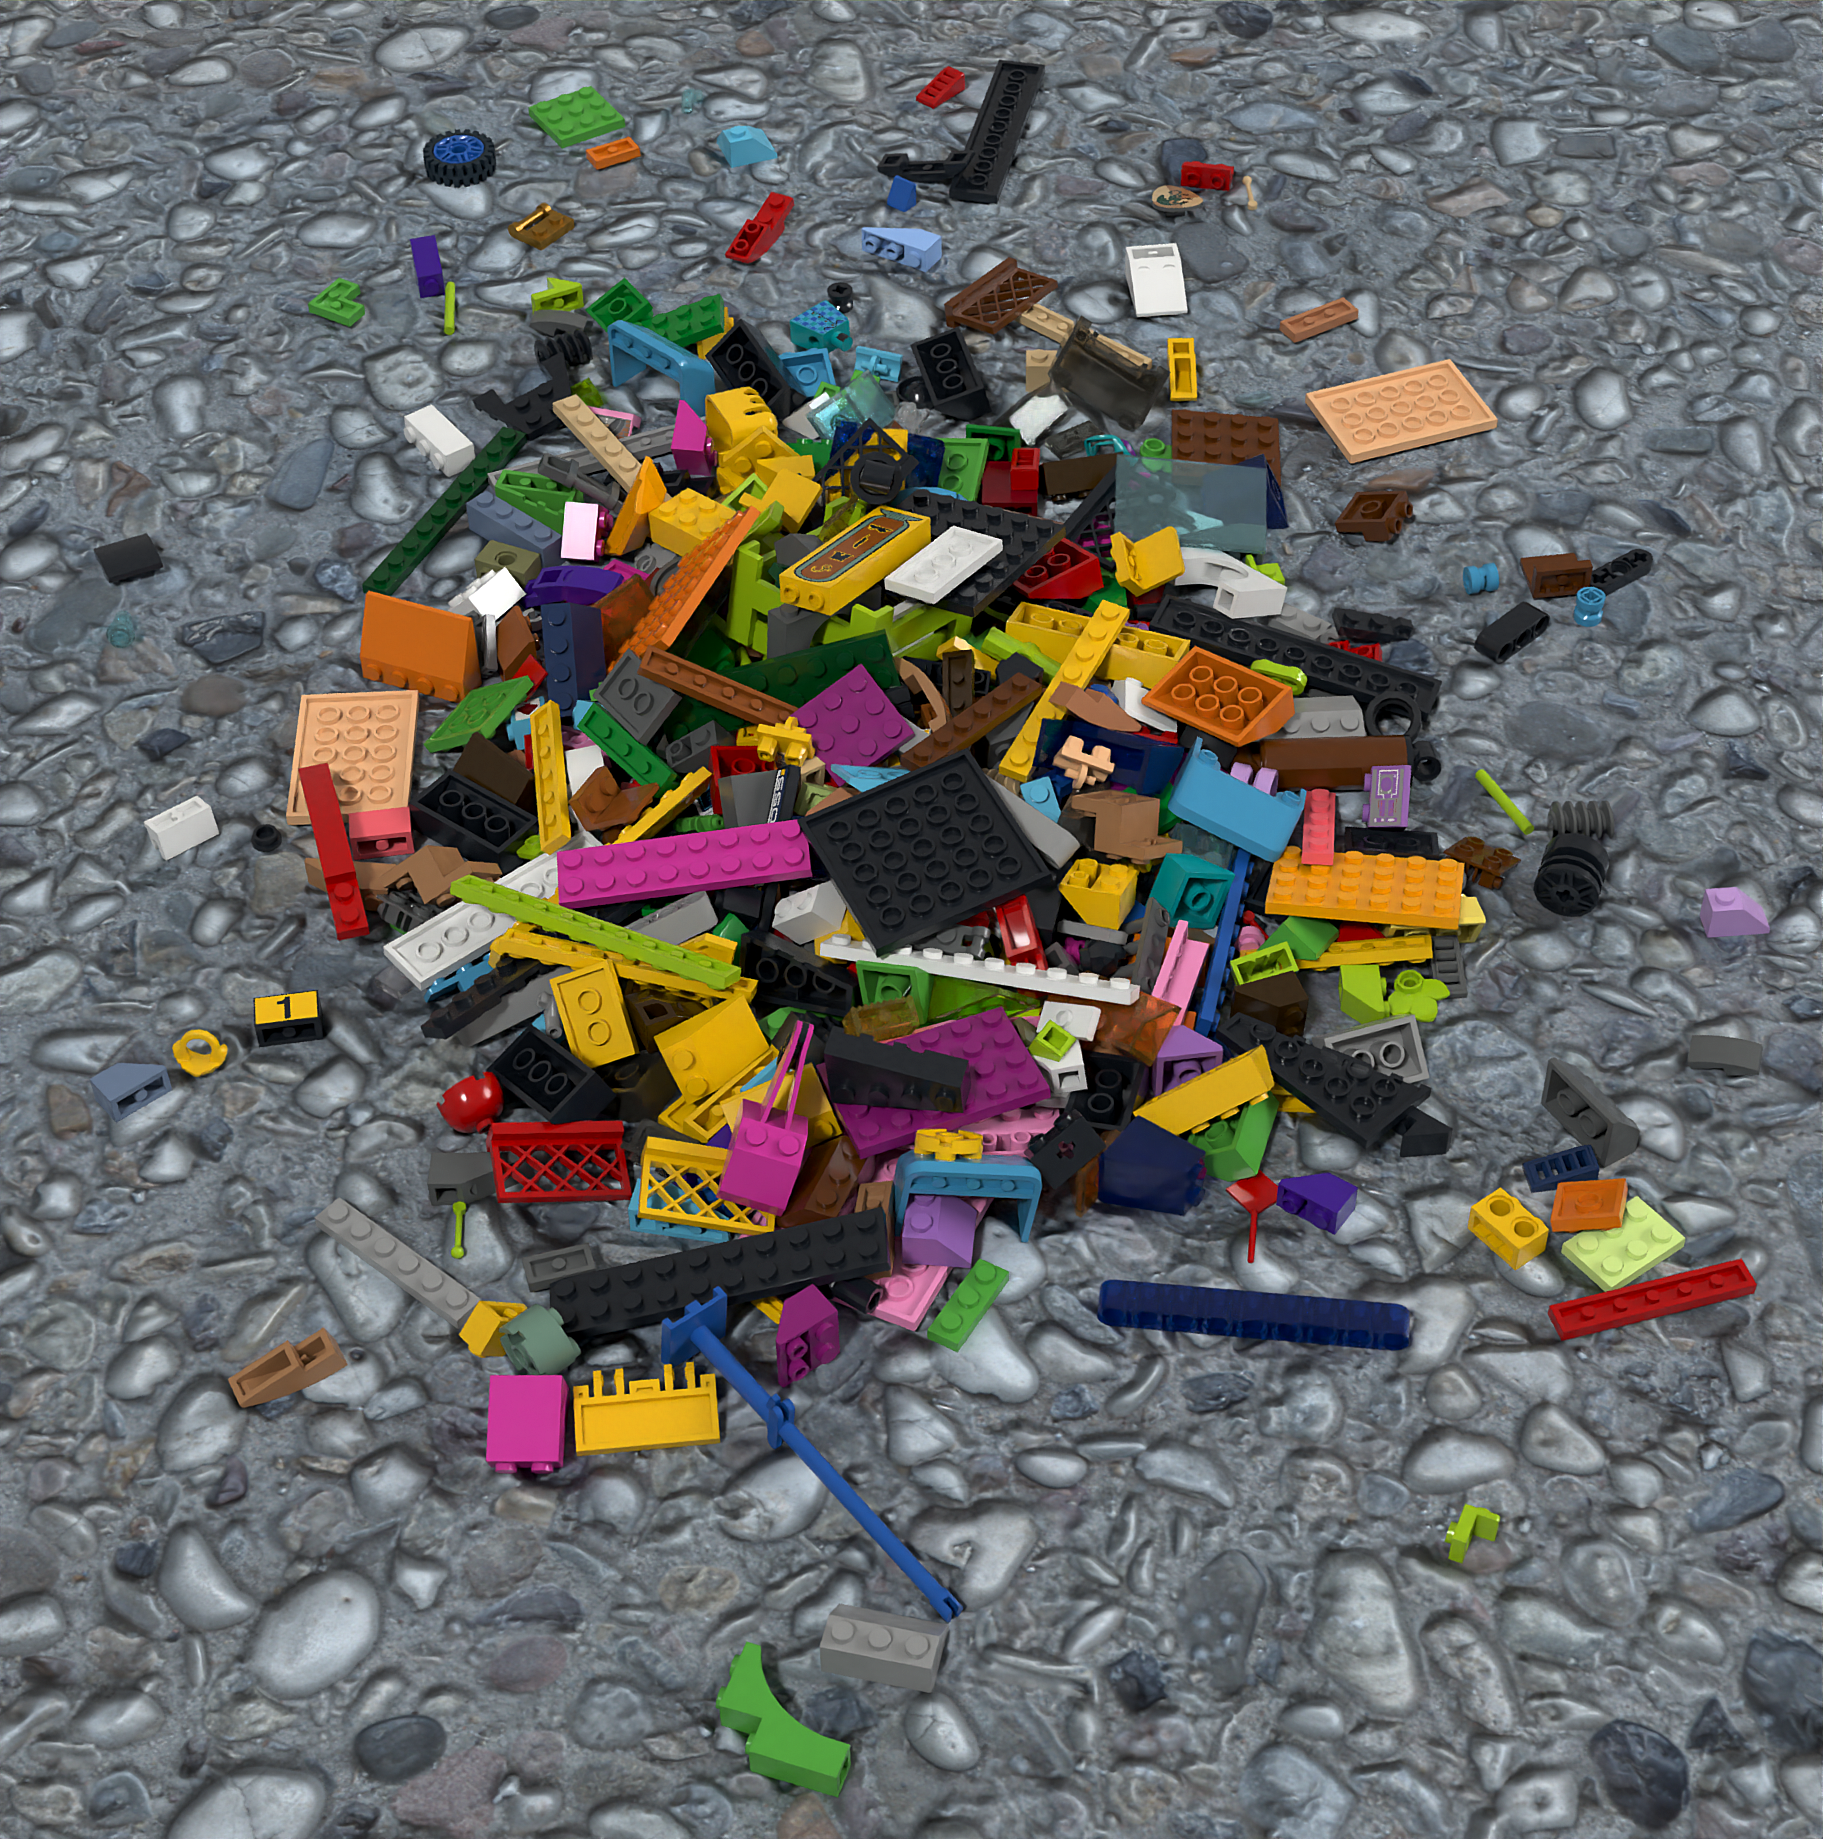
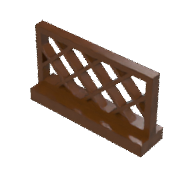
M1008 257L944 304L947 326L956 328L964 324L994 335L1058 287L1057 280L1018 268L1017 260ZM1027 287H1029V289L1014 290V289H1021V288H1027ZM1013 299L1012 301L998 302V301ZM997 311V312H995V313L982 314V313H986V312ZM990 321H996V322L993 323V324L987 323V322H990Z

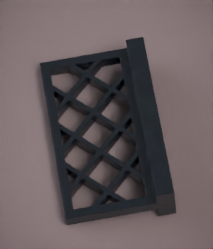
M869 417L812 478V481L816 483L820 480L823 488L821 494L822 506L819 507L825 515V490H840L841 497L845 496V490H849V486L844 485V470H852L853 466H844L843 453L846 450H858V457L860 458L863 455L864 449H878V452H882V449H893L900 456L897 462L900 464L903 480L920 462L913 455L910 456ZM868 426L877 434V445L862 446V433ZM858 438V446H851ZM882 440L888 445H882ZM839 459V466H832ZM828 470H840V486H825L824 474ZM866 509L865 515H867L873 510Z
M1119 459L1064 522L1063 525H1065L1066 536L1064 538L1099 557L1100 567L1113 573L1117 569L1116 562L1114 560L1110 562L1101 557L1100 552L1110 551L1112 543L1098 545L1097 536L1113 535L1120 531L1121 533L1131 532L1132 538L1130 540L1133 543L1142 540L1172 505L1176 495L1130 471L1129 463ZM1131 481L1140 486L1141 491L1126 493L1125 487ZM1159 496L1164 501L1161 504L1149 505L1148 497ZM1144 499L1145 506L1130 508L1128 500ZM1124 501L1126 509L1110 511L1109 505L1112 502ZM1147 513L1148 520L1146 522H1133L1132 515ZM1128 516L1129 524L1114 526L1112 518ZM1108 519L1110 527L1094 528V523L1097 520ZM1092 537L1094 543L1093 546L1086 547L1077 544L1080 539Z

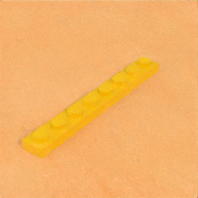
M1102 600L999 764V774L1023 783L1028 782L1068 717V714L1048 702L1061 681L1079 686L1083 691L1085 690L1127 622L1130 609Z
M508 928L499 941L498 951L508 953L513 958H534L546 965H567L575 971L605 960H612L617 978L633 979L635 983L641 985L651 983L662 985L670 991L685 990L695 992L697 996L703 998L719 997L729 999L742 992L747 1003L750 1004L757 992L758 980L740 977L739 981L726 989L716 990L708 987L707 983L683 979L678 973L654 969L649 963L640 960H628L623 954L615 951H603L596 946Z

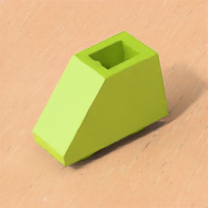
M1379 964L1340 965L1338 979L1340 1010L1361 1024L1389 1017V1001H1383V997L1386 996V978L1380 977Z

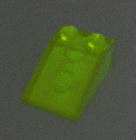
M937 975L934 978L926 1022L937 1024L948 1020H959L1001 1006L1008 1018L1040 1007V1000L991 985Z

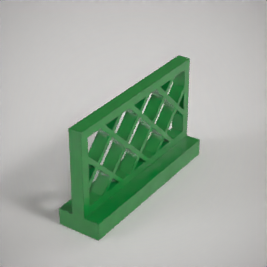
M593 702L577 725L585 735L641 786L657 782L660 788L653 797L661 799L666 791L670 789L676 790L685 777L682 773H675L667 765V759L658 756L656 749L649 743L645 746L638 742L598 703Z

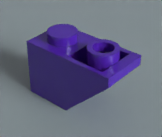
M1329 1172L1282 1179L1278 1183L1276 1205L1286 1212L1295 1214L1312 1223L1315 1227L1335 1235L1355 1210L1358 1187Z

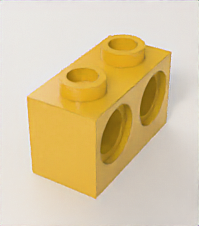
M1501 1187L1471 1206L1467 1228L1515 1271L1545 1251L1549 1229L1541 1219L1534 1217L1521 1205L1517 1198L1510 1196Z

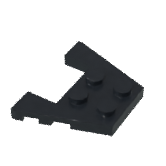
M560 352L541 362L544 371L551 379L548 382L542 383L535 389L517 396L507 404H504L494 389H491L472 399L475 408L480 412L482 410L487 412L496 421H502L507 425V428L526 433L527 440L529 441L564 424L553 412L554 402L573 395L564 354Z

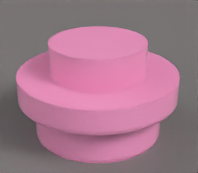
M1242 927L1239 929L1234 947L1238 952L1240 950L1258 949L1265 942V937L1257 927Z

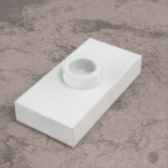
M1045 1001L1036 1032L1039 1033L1046 1023L1052 1020L1075 1038L1083 1041H1093L1101 1010L1095 1006Z

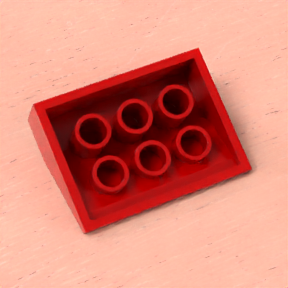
M1063 538L1011 584L1010 587L1027 598L1081 599L1092 595L1093 592L1103 588L1104 585L1099 557Z

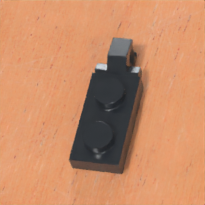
M1335 608L1332 613L1336 632L1340 636L1390 643L1392 639L1407 641L1414 629L1412 621L1402 617L1394 619L1391 616L1388 617L1379 613L1372 614Z

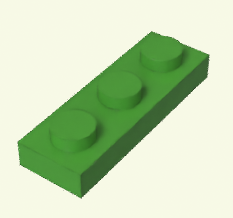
M979 1258L928 1328L927 1339L958 1353L1009 1281V1271Z

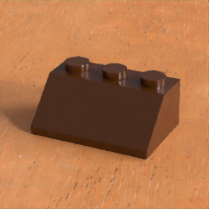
M845 1135L814 1147L794 1183L785 1211L782 1216H776L775 1226L789 1228L854 1213L860 1184L869 1183L876 1171L875 1155L860 1159L850 1138Z

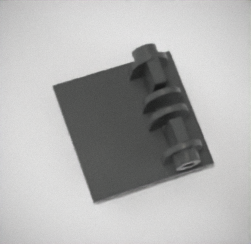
M391 891V894H377L376 898L383 901L377 909L380 918L397 928H401L404 932L413 930L449 909L447 906L439 907L438 905L424 904L418 891H410L409 894Z

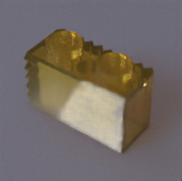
M909 994L906 998L902 996L900 999L896 997L894 1000H883L881 1003L879 1001L875 1004L871 1002L869 1006L867 1004H864L863 1007L858 1005L857 1008L852 1006L842 1020L846 1034L860 1037L861 1033L872 1035L876 1042L911 1035L920 1026L913 997Z

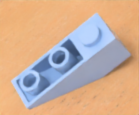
M863 227L861 229L863 251L923 272H927L942 257V237L940 235L922 229Z

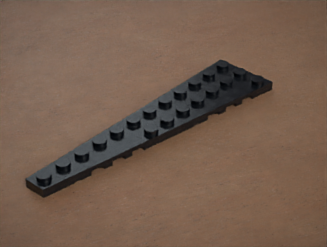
M671 829L661 833L659 838L699 832L697 830L679 832ZM648 899L571 910L617 925L632 913L647 905ZM542 928L538 930L540 935L589 944L586 941L571 940L569 935L560 932H548ZM509 956L499 960L495 965L496 967L488 974L476 978L474 985L466 991L456 994L452 998L451 1003L430 1015V1019L420 1026L424 1037L448 1039L485 1012L502 1002L500 997L502 994L519 991L527 985L525 982L526 978L536 974L543 975L551 969L550 965L543 964L538 959L529 957L513 958Z

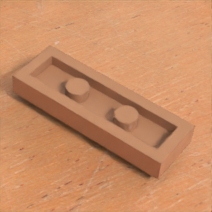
M1342 297L1280 321V331L1296 343L1358 319L1359 310Z

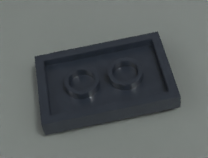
M1345 826L1344 853L1358 851L1363 855L1374 856L1385 853L1399 858L1420 856L1426 860L1439 861L1438 836L1435 832Z

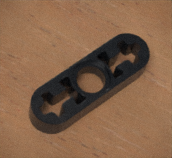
M1634 549L1593 570L1590 587L1598 588L1605 593V596H1608L1650 573L1653 561L1652 554L1643 549ZM1612 572H1622L1625 575H1616Z

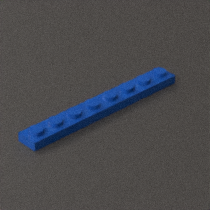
M1240 847L1231 867V872L1235 874V877L1222 906L1194 1029L1195 1032L1206 1038L1209 1031H1216L1220 1019V1013L1215 1012V1010H1220L1224 1000L1225 991L1220 990L1221 986H1226L1230 974V969L1225 968V965H1230L1229 962L1234 955L1235 947L1230 946V943L1235 944L1240 925H1236L1235 921L1240 922L1245 904L1239 902L1240 900H1245L1249 883L1244 882V880H1249L1254 862L1249 861L1250 852Z

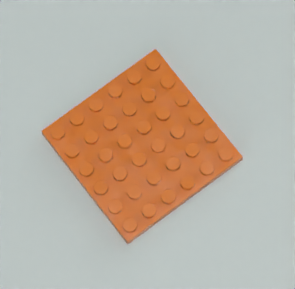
M752 505L744 512L738 510L731 520L727 519L721 528H716L710 537L707 536L700 545L697 544L690 553H686L677 564L679 570L675 575L671 574L662 586L665 589L660 596L657 595L648 606L650 610L645 618L642 617L633 628V631L636 633L631 639L628 638L618 650V653L621 655L616 661L613 660L607 666L606 677L628 648L636 652L643 659L648 645L663 651L672 645L760 515V511Z

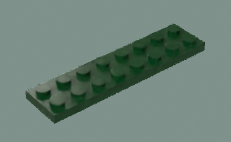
M885 629L715 672L797 708L804 706L860 664L864 666L882 691L901 686V680ZM678 691L676 692L682 699L662 724L668 744L712 720H715L727 731L756 725Z

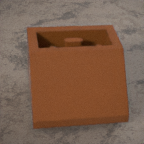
M519 605L514 606L496 626L497 671L502 682L511 680L530 654L542 665L540 656L536 654V651L540 650L538 636L536 633H531L532 625L529 616H523Z

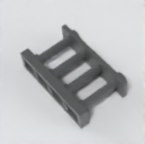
M1154 897L1148 898L1144 917L1122 924L1118 931L1126 932L1128 936L1141 931L1139 940L1122 945L1126 950V957L1137 954L1135 962L1117 968L1115 972L1106 978L1098 977V979L1110 981L1111 978L1127 979L1132 977L1131 984L1140 986L1139 999L1137 1000L1145 1009L1148 1006L1159 976L1170 924L1168 911ZM1086 938L1084 948H1087L1091 938ZM1075 996L1072 999V1004L1097 1006L1104 1002Z

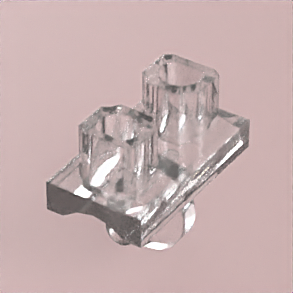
M901 402L896 407V415L892 421L895 420L903 429H907L908 434L913 438L921 432L922 425L929 417V409H917L913 402Z

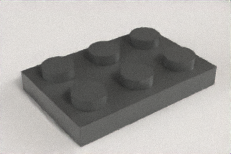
M628 648L592 696L638 742L646 746L682 697L674 689L636 674L642 658Z

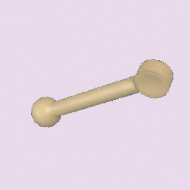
M1245 176L1242 179V183L1246 185L1249 202L1247 208L1249 210H1256L1257 202L1253 199L1250 185L1252 179L1250 176Z

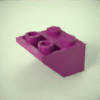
M814 1284L786 1299L783 1304L776 1336L778 1381L782 1388L793 1381L796 1382L803 1379L808 1372L822 1364L831 1362L836 1355L840 1354L838 1310Z

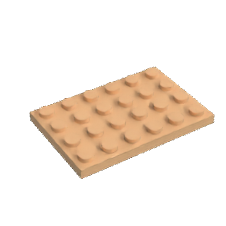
M1450 359L1309 392L1305 396V403L1350 464L1497 428L1498 422L1497 417Z
M418 690L301 695L286 812L288 825L311 824L298 769L328 763L343 823H349L348 813L409 806L419 709Z

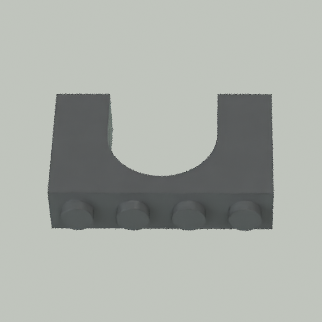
M876 583L831 616L787 603L769 610L767 659L810 648L811 640L823 622L838 614L839 618L850 623L852 606L860 604L874 612L881 608L882 586Z

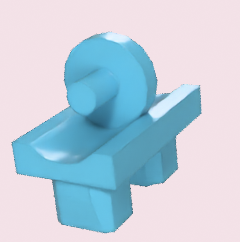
M858 346L856 347L854 371L857 369L880 377V379L899 382L903 355Z

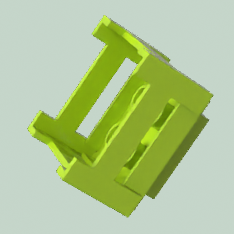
M842 496L826 504L823 526L807 534L815 535L823 543H826L864 517L866 506ZM752 540L735 550L725 635L762 653L763 660L767 659L768 611L785 603L781 602L780 589L770 584L775 579L767 572L774 562L777 563L775 550L760 556L761 543ZM886 595L895 606L905 601V599ZM860 604L852 606L850 623L839 618L838 614L823 622L815 632L810 648L885 629L893 654L934 631L933 635L893 657L897 656L903 659V656L938 661L940 660L936 656L938 646L954 636L962 639L965 635L969 634L973 617L923 605L893 622L895 608L886 605L874 612Z

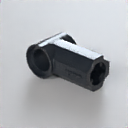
M864 1276L816 1286L828 1300L836 1297L864 1314H871L878 1307L879 1301L883 1296V1287Z

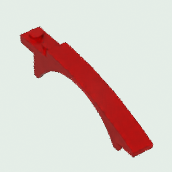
M328 763L299 768L298 772L317 845L337 940L370 934Z

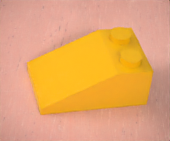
M742 992L654 1036L656 1044L687 1105L720 1089L770 1049Z

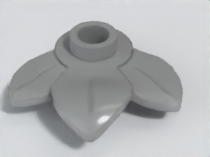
M644 542L642 547L635 551L634 568L650 575L656 567L661 569L667 561L677 558L678 554L656 543L650 545Z

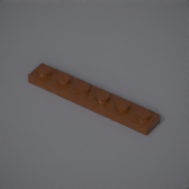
M1020 672L1016 673L902 754L900 765L909 771H914L968 748L1040 696L1042 685Z

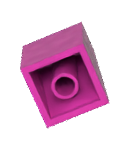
M490 1375L486 1462L491 1468H495V1472L513 1474L517 1473V1468H531L533 1473L549 1474L553 1473V1468H563L570 1388L562 1375Z

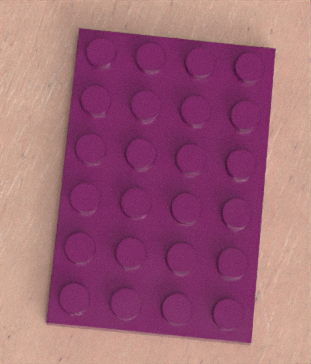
M1001 1006L884 1043L893 1046L894 1042L907 1044V1047L915 1052L923 1053L926 1049L969 1060L971 1088L964 1113L832 1103L858 1156L860 1159L913 1143L916 1132L919 1129H947V1131L1051 1098V1093L1045 1078ZM825 1063L816 1065L817 1075L831 1101Z

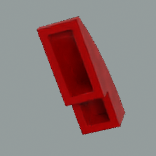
M1020 895L995 906L1006 956L1011 965L1016 966L1017 963H1030L1036 966L1035 969L1047 971L1049 967L1026 895ZM1016 987L1024 1002L1050 994V992Z

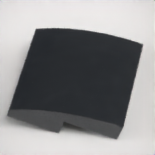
M147 533L93 549L96 560L101 565L104 577L109 583L163 568L161 558Z

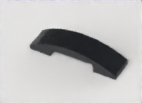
M974 150L951 151L946 160L911 162L907 153L885 154L878 164L877 170L892 178L898 175L911 182L940 181L955 176L966 169L975 153Z

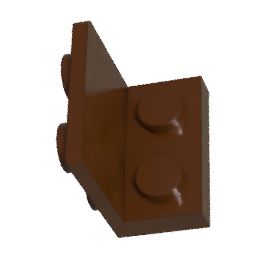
M1574 553L1524 557L1520 559V566L1533 598L1575 595L1581 588L1590 587L1592 563L1590 560L1578 561Z

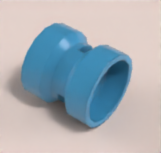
M1494 563L1483 564L1479 568L1476 566L1464 567L1463 584L1467 594H1476L1484 589L1487 592L1498 590L1499 574Z
M1595 587L1581 588L1576 596L1577 605L1573 614L1574 621L1585 627H1593L1601 623L1602 608L1606 598L1605 593Z

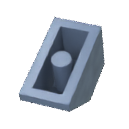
M117 1063L90 1078L95 1100L116 1123L172 1091L167 1068L164 1065Z

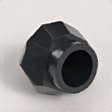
M1091 939L1087 944V948L1079 949L1082 973L1097 974L1099 978H1106L1115 972L1118 962L1125 960L1127 956L1126 950L1122 946L1102 940Z

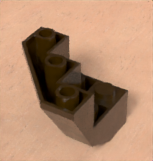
M651 988L623 996L634 1034L640 1037L648 1054L659 1050L654 1036L708 1010L699 1001Z

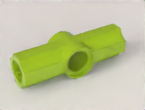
M995 627L990 629L980 651L999 661L1006 660L1015 652L1026 656L1030 661L1044 669L1042 685L1046 687L1050 685L1062 665L1042 654L1036 644L1031 642L1022 643Z

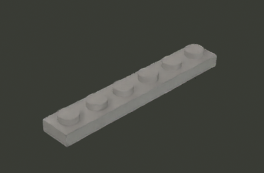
M340 1197L314 1217L318 1228L457 1329H460L467 1322L478 1301H482V1299Z

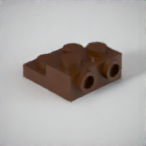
M1406 491L1356 492L1335 521L1337 532H1362L1365 541H1389L1394 534L1401 532L1404 519L1411 518L1413 506L1409 502Z

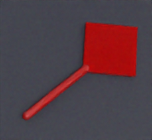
M531 654L512 678L515 679L528 675L534 685L526 693L527 698L524 702L529 700L548 674Z
M1258 1170L1256 1176L1240 1179L1226 1188V1192L1251 1214L1248 1263L1254 1262L1258 1214L1274 1205L1277 1201L1278 1186L1261 1170Z

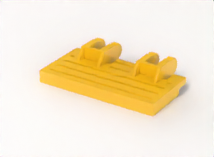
M686 1362L684 1369L688 1389L674 1390V1369L672 1364H664L665 1391H660L659 1379L629 1381L630 1394H625L623 1368L615 1369L614 1374L616 1395L603 1396L604 1377L601 1370L593 1371L594 1397H589L588 1385L573 1386L577 1456L720 1443L715 1374L700 1375L701 1387L696 1388L694 1362Z

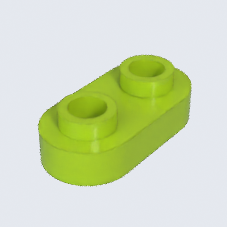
M1267 659L1256 660L1252 662L1250 670L1292 687L1293 695L1303 693L1307 683L1306 675L1297 667H1288L1273 663Z

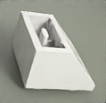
M505 567L496 573L492 569L481 578H477L466 587V591L448 602L450 608L447 611L464 616L474 610L479 614V618L485 614L495 615V620H497L526 593Z

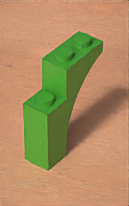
M746 1641L741 1655L736 1654L732 1660L729 1672L731 1678L727 1687L722 1686L717 1695L716 1709L720 1711L721 1726L749 1734L745 1746V1754L749 1755L750 1771L838 1798L851 1766L850 1744L822 1736L808 1729L788 1714L771 1693L762 1670L761 1646Z

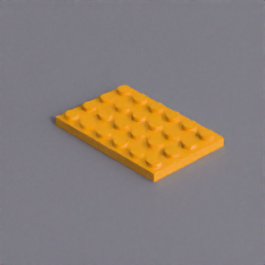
M1286 846L1280 859L1274 862L1265 902L1266 914L1458 930L1465 863H1459L1453 859L1435 861L1426 860L1420 856L1399 858L1385 853L1374 856L1363 855L1358 851H1348L1346 853L1334 852L1333 866L1301 864L1302 850L1296 846Z

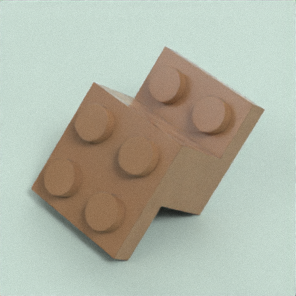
M1112 789L1072 796L1073 809L1083 810L1085 816L1096 817L1094 850L1105 852L1107 858L1123 859L1129 857L1132 863L1149 864L1150 859L1163 861L1166 853H1182L1183 841L1158 836L1160 799Z
M426 845L380 876L379 879L384 888L398 889L399 891L405 889L418 891L424 904L442 907L446 905L454 906L462 901V898L450 894L451 882L470 874L494 883L493 880L501 876L502 872L496 863L464 862L457 848Z

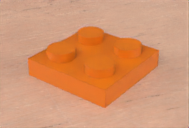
M1626 1178L1558 1183L1550 1219L1552 1232L1565 1231L1573 1233L1579 1230L1599 1229L1605 1231L1621 1228L1628 1192Z

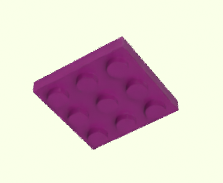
M862 664L790 715L798 719V727L806 728V734L812 735V747L816 751L814 755L825 763L826 771L838 787H847L850 784L831 771V764L874 767L915 737L913 730Z

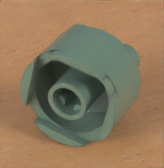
M533 1304L499 1328V1332L505 1333L500 1338L501 1344L518 1371L525 1368L531 1375H556L571 1365L575 1358L581 1354L577 1343L571 1337H567L561 1326L564 1325V1321L553 1307L546 1310L538 1304Z

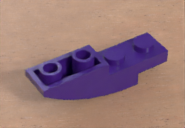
M566 565L542 568L537 579L528 581L523 590L526 595L518 602L525 609L563 600L580 605H589L604 600L608 601L618 594L624 577L620 573L586 566Z

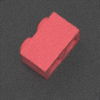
M409 806L348 813L349 836L354 861L415 853Z

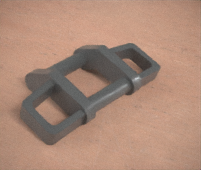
M544 453L537 471L540 475L562 483V485L569 489L573 487L603 503L604 507L610 511L612 510L619 514L628 495L620 488V484L612 481L605 486L579 472V462L574 459L568 461L552 454Z

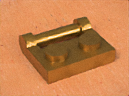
M543 202L536 207L534 212L521 221L510 224L508 232L513 238L542 251L574 229L575 225L574 219L552 210L547 203ZM541 218L543 219L542 221H540L539 223H537L536 225H534V226L531 227L530 229L525 230V229H527L528 227H530L531 225H533L534 223H536L537 221H539Z

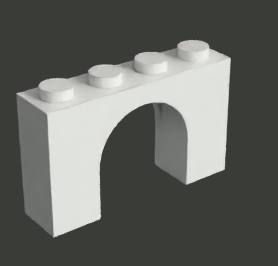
M1211 545L1180 547L1185 572L1183 575L1169 581L1172 585L1206 584L1218 587L1213 608L1232 619L1281 614L1287 587Z

